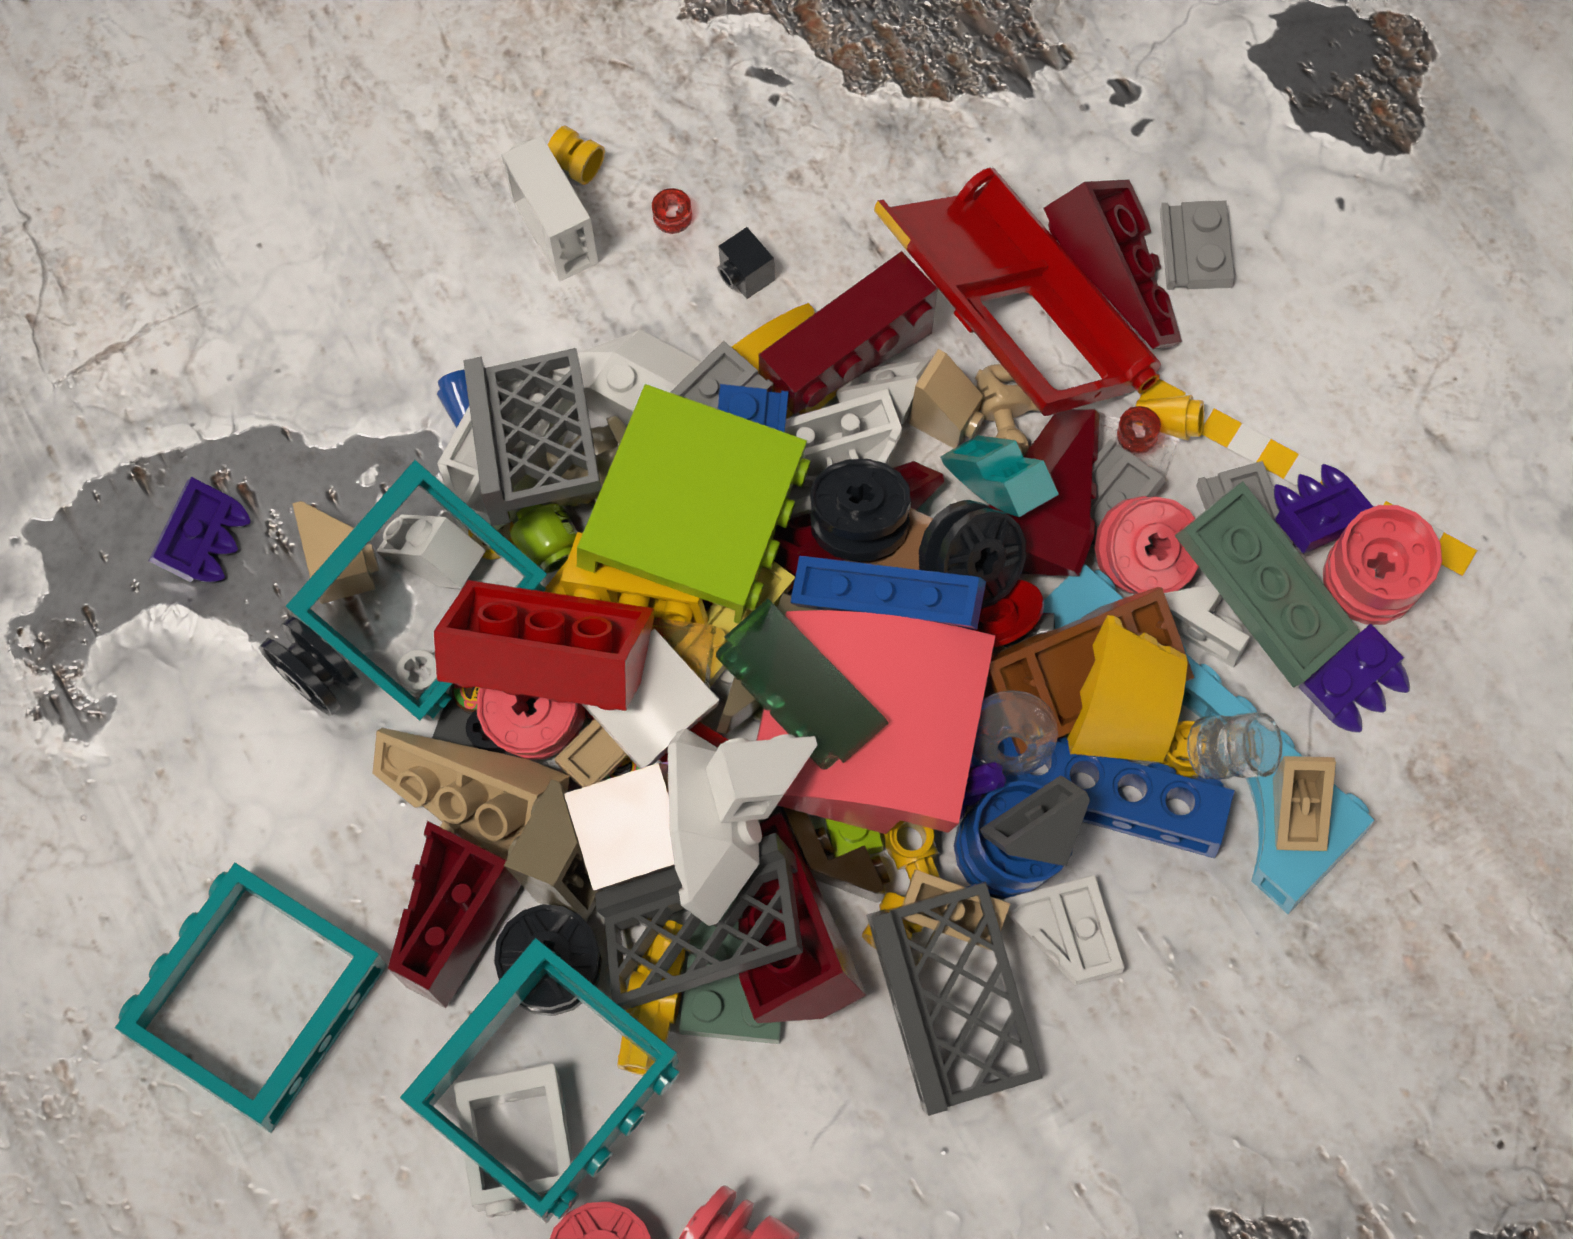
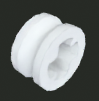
M420 649L403 655L398 661L396 668L397 678L401 686L412 696L420 697L437 677L434 655ZM421 664L426 665L425 667L430 676L426 680L419 677V683L413 682L409 671L413 667L419 670V665Z

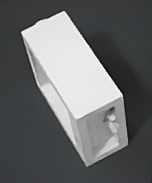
M541 135L530 141H521L515 144L509 151L501 154L512 201L558 281H563L598 264L591 218L543 136Z
M555 1064L453 1083L460 1129L478 1144L474 1109L546 1095L559 1175L524 1182L543 1198L573 1162L560 1075ZM464 1154L472 1207L478 1212L486 1211L487 1218L516 1213V1204H521L522 1202L503 1186L486 1189L483 1170Z

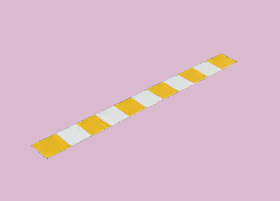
M1158 379L1150 389L1143 392L1139 400L1146 401L1189 394ZM1204 403V425L1201 435L1253 463L1263 461L1266 470L1297 486L1299 474L1309 476L1322 484L1321 465ZM1356 485L1374 507L1377 505H1393ZM1432 526L1441 544V565L1463 576L1478 550Z

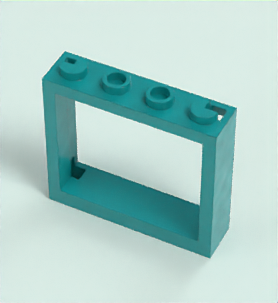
M414 460L285 607L420 721L426 714L434 719L441 709L447 705L452 697L446 691L453 683L437 681L436 677L420 697L416 699L311 609L312 606L418 486L523 576L515 587L544 592L546 588L540 582L547 574L427 469Z
M234 862L228 872H222L213 881L208 892L209 898L198 913L193 912L183 922L179 930L180 938L171 951L163 953L154 962L149 972L150 979L139 995L135 994L125 1002L120 1010L118 1017L120 1021L115 1026V1029L148 1053L263 1129L272 1133L382 975L387 965L380 954ZM245 891L253 894L353 958L254 1100L146 1030Z
M535 938L400 1096V1099L547 1224L553 1215L561 1219L571 1209L579 1197V1193L575 1189L587 1174L594 1178L602 1171L613 1155V1152L608 1148L621 1133L628 1137L639 1126L646 1115V1111L642 1107L654 1092L662 1096L670 1088L679 1075V1071L675 1069L679 1059L677 1052ZM548 974L651 1058L654 1063L542 1198L438 1111L434 1105L541 978Z

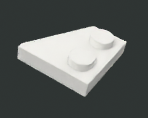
M1095 875L1003 899V901L1010 903L1007 915L1075 986L1123 973V961Z

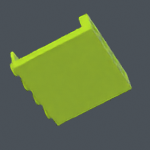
M645 384L577 546L576 567L595 573L599 563L735 610L734 622L741 624L746 609L755 611L761 597L764 584L758 582L757 579L762 567L771 569L780 545V542L773 540L777 527L787 528L796 502L789 499L793 485L802 487L811 463V460L803 458L807 440Z

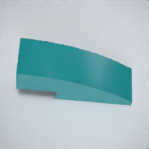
M978 435L940 456L943 465L974 494L995 508L1017 517L1059 495L1044 460L1023 457L1016 440Z

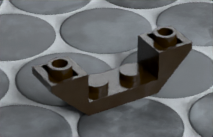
M781 807L815 880L875 903L882 901L885 896L883 885L889 883L890 879L879 855L870 858L864 845L828 861L827 856L834 854V850L824 827L822 826L814 830L807 813Z

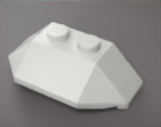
M643 330L635 331L578 354L588 409L604 418L617 416L626 426H628L645 384L671 392L701 363V361Z
M564 367L551 370L546 377L559 382L570 371V368ZM514 378L500 381L498 384L499 387L513 392L524 380ZM536 386L525 398L538 404L549 391ZM562 397L551 410L564 415L574 405V402ZM468 407L437 464L444 485L491 525L481 496L470 407ZM516 407L504 420L518 425L529 413ZM541 419L530 431L544 437L555 424ZM568 430L556 442L557 444L562 445ZM521 440L509 453L523 459L534 446ZM545 453L535 465L548 471L549 466ZM526 474L514 486V492L531 489L540 480ZM520 509L509 511L510 521L517 518L516 514ZM501 524L492 527L498 530L506 524Z
M888 389L786 419L785 433L807 440L803 458L811 460L803 486L793 485L789 499L796 502L790 519L810 513V489L816 477L828 466L847 459L866 458L888 463L902 434V427Z
M685 728L677 731L676 736L668 744L669 834L675 870L682 884V888L679 890L681 906L705 924L711 926L719 922L758 867L759 842L762 839V831L758 819L720 823L705 770L718 748Z

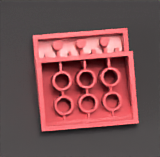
M832 610L787 611L783 620L756 741L770 740L783 734H791L795 738L815 736L817 747L777 806L887 834L900 820L949 833L959 824L995 635L958 626L895 615Z

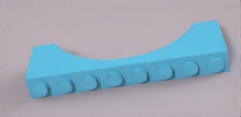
M1084 564L1079 577L1068 576L1044 599L1043 613H1055V629L1082 618L1103 605L1123 599V597L1115 591V585L1107 575L1099 570L1093 572ZM1024 635L1009 644L1015 645L1023 641ZM1187 655L1194 678L1185 683L1182 705L1204 720L1229 748L1241 767L1255 805L1258 823V849L1251 882L1284 912L1289 914L1361 840L1371 827L1374 819L1369 815V809L1361 799L1351 793L1345 794L1334 784L1327 851L1277 850L1275 846L1273 777L1283 756H1303L1295 750L1293 741L1285 732L1278 728L1271 729L1258 717V712L1251 702L1242 696L1235 697L1222 685L1221 678L1211 667L1206 664L1199 665Z

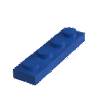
M799 556L790 603L797 607L819 610L895 615L977 630L986 581L975 576Z

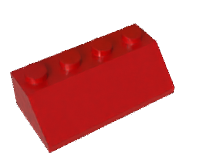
M468 580L434 630L437 681L454 683L466 688L479 687L498 690L509 695L523 694L548 698L559 703L573 702L597 706L603 710L616 709L626 711L641 684L654 620V608Z

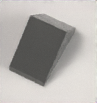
M1060 775L982 827L980 831L984 838L1008 855L1067 866L1090 799L1085 790Z

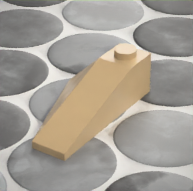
M381 728L376 732L372 774L413 807L423 806L442 821L441 828L455 835L458 834L461 838L507 860L510 845L515 838L521 835L529 821L535 800L545 792L551 779L560 782L568 792L569 775L528 759L387 728Z

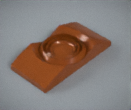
M1156 587L1103 605L1074 622L1029 637L991 658L988 676L1017 753L1023 754L1071 732L1083 708L1080 691L1095 662L1093 643L1107 615L1119 618L1123 628L1140 636L1145 632L1156 638L1159 644L1170 646L1186 655L1163 588ZM1189 661L1187 665L1186 681L1194 678Z

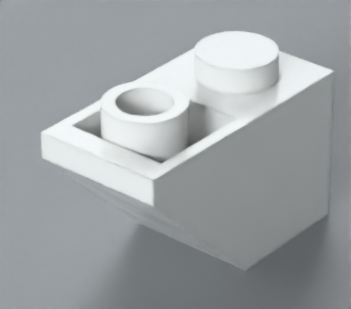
M401 514L386 527L383 533L384 540L376 552L383 558L437 586L461 589L486 550L447 517Z
M783 734L770 740L760 741L734 738L720 744L705 768L720 823L768 819L817 747L815 736L795 738L794 735Z

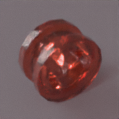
M669 188L658 192L653 198L652 213L656 227L662 232L675 234L686 230L691 224V200L685 192L680 189ZM668 206H678L675 217L666 216Z
M1136 406L1129 408L1120 417L1117 430L1119 444L1125 450L1136 454L1146 453L1153 449L1160 433V419L1154 411L1147 407ZM1133 423H1142V428L1145 430L1144 437H1135V431L1132 430Z

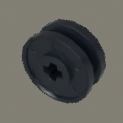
M867 458L847 459L828 466L816 477L810 489L811 534L822 549L834 557L853 562L874 561L892 554L904 543L910 527L909 511L911 508L909 485L900 472L886 463Z
M972 500L952 503L936 514L924 531L919 547V570L975 576L985 580L986 585L981 609L995 605L1010 593L1021 576L1026 560V539L1020 525L1008 514L993 510L984 503Z
M290 615L280 626L287 639L291 642V645L286 648L282 644L267 638L258 648L270 665L299 694L328 716H332L341 706L329 687L335 684L344 691L353 694L362 685V682L348 663L323 638L302 621Z
M542 904L522 910L506 923L496 940L494 964L499 980L535 938L551 951H554L558 957L595 987L600 980L602 958L594 932L581 915L564 906ZM545 974L519 1006L533 1014L556 1016L573 1011L582 1002L548 974Z

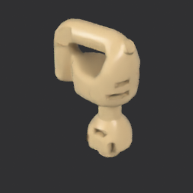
M1001 364L990 365L983 370L979 369L975 380H977V389L983 394L980 410L985 415L984 420L995 421L998 431L995 438L1016 440L1022 455L1026 454L1030 445L1026 435L1016 428L1013 418L1027 411H1039L1038 408L1018 385H1005L1002 383L1014 380Z

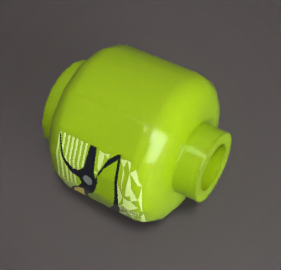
M554 503L521 508L516 514L519 520L514 524L510 532L516 548L539 568L543 569L545 573L560 569L569 557L577 534V530L565 509Z

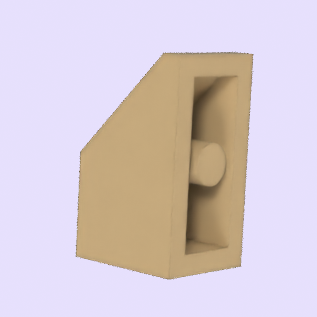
M940 349L937 350L915 385L909 424L946 445L956 448L960 446L965 436L972 439L978 432L985 417L984 414L980 413L983 394L948 354Z
M299 501L292 503L311 578L354 528ZM372 544L364 547L320 597L319 601L321 604L375 590L372 573L379 571V565Z
M914 870L902 905L963 888V886ZM978 896L958 901L949 921L973 933L983 916ZM990 896L1001 932L1010 903ZM948 904L930 910L942 916ZM923 912L902 917V919L932 930L936 928L939 922ZM945 925L941 932L966 942L970 940L969 937ZM985 926L980 938L991 943L987 927ZM978 942L976 943L977 946L988 949L987 947L979 944Z

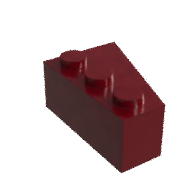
M427 821L423 834L426 841L419 865L415 864L412 880L414 881L408 909H403L388 969L406 988L447 1008L521 884L505 868L504 864L507 860Z

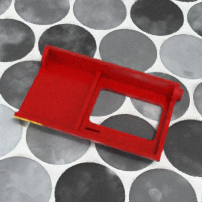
M989 167L974 175L957 196L890 207L884 199L877 201L874 212L955 308L954 315L968 332H975L1043 416H1049L1133 391H1137L1140 394L1150 389L1158 381L1160 375L1157 372L1161 367L1160 361L995 168ZM983 183H985V185H984L983 187H981L979 190H977L978 187H980ZM1022 292L1029 293L1102 379L1064 390L1053 388L981 301Z

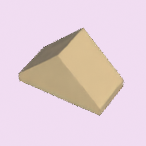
M1283 756L1273 777L1275 846L1277 850L1327 851L1336 766L1334 757Z

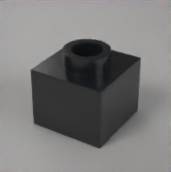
M748 227L718 246L720 265L717 269L722 280L731 289L737 287L746 299L775 281L774 257Z

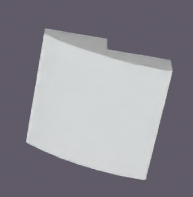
M654 629L650 635L641 684L627 710H603L597 706L582 705L641 769L653 765L668 753V744L676 736L677 731L685 728L690 730L718 706L719 699Z

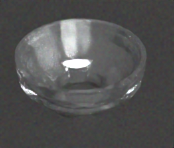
M1013 690L990 695L982 702L973 748L974 757L981 765L991 762L999 763L1003 767V775L1017 776L1034 772L1051 758L1056 747L1058 727L1053 711L1037 696L1026 692ZM1008 737H1017L1026 743L1027 749L1020 756L1008 757L999 751L998 745Z

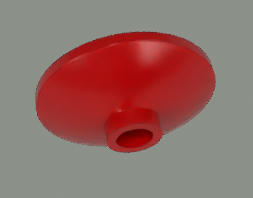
M1018 580L1007 596L995 605L981 609L977 630H970L995 635L993 647L1015 641L1029 632L1043 614L1044 599L1040 590L1030 582Z

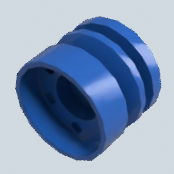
M1027 780L1006 782L1004 787L988 792L979 803L968 811L957 827L953 847L957 866L970 885L986 882L990 896L1003 900L1037 889L1062 870L1064 867L1062 865L1008 855L984 838L980 831L982 827L1045 785Z

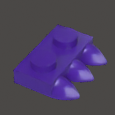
M1326 464L1321 465L1322 484L1309 476L1298 475L1297 486L1299 495L1285 486L1279 484L1274 486V499L1279 511L1274 520L1303 554L1340 538L1348 524L1360 512L1374 507L1349 477L1340 470Z
M191 477L187 480L148 561L189 582L194 579L202 582L223 580L225 575L222 568L208 552L214 554L236 552L238 550L236 542L229 532L220 525L232 527L248 525L251 522L245 508L234 498Z
M1369 624L1305 682L1301 683L1298 688L1336 726L1346 731L1360 733L1362 731V718L1354 703L1356 702L1367 710L1384 713L1386 711V700L1378 683L1393 691L1408 693L1410 691V682L1406 669L1401 664L1404 657L1372 624Z

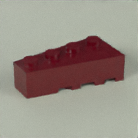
M901 251L759 353V375L766 381L769 379L773 383V392L781 393V391H788L787 408L793 414L806 407H813L821 402L826 395L932 334L938 288Z

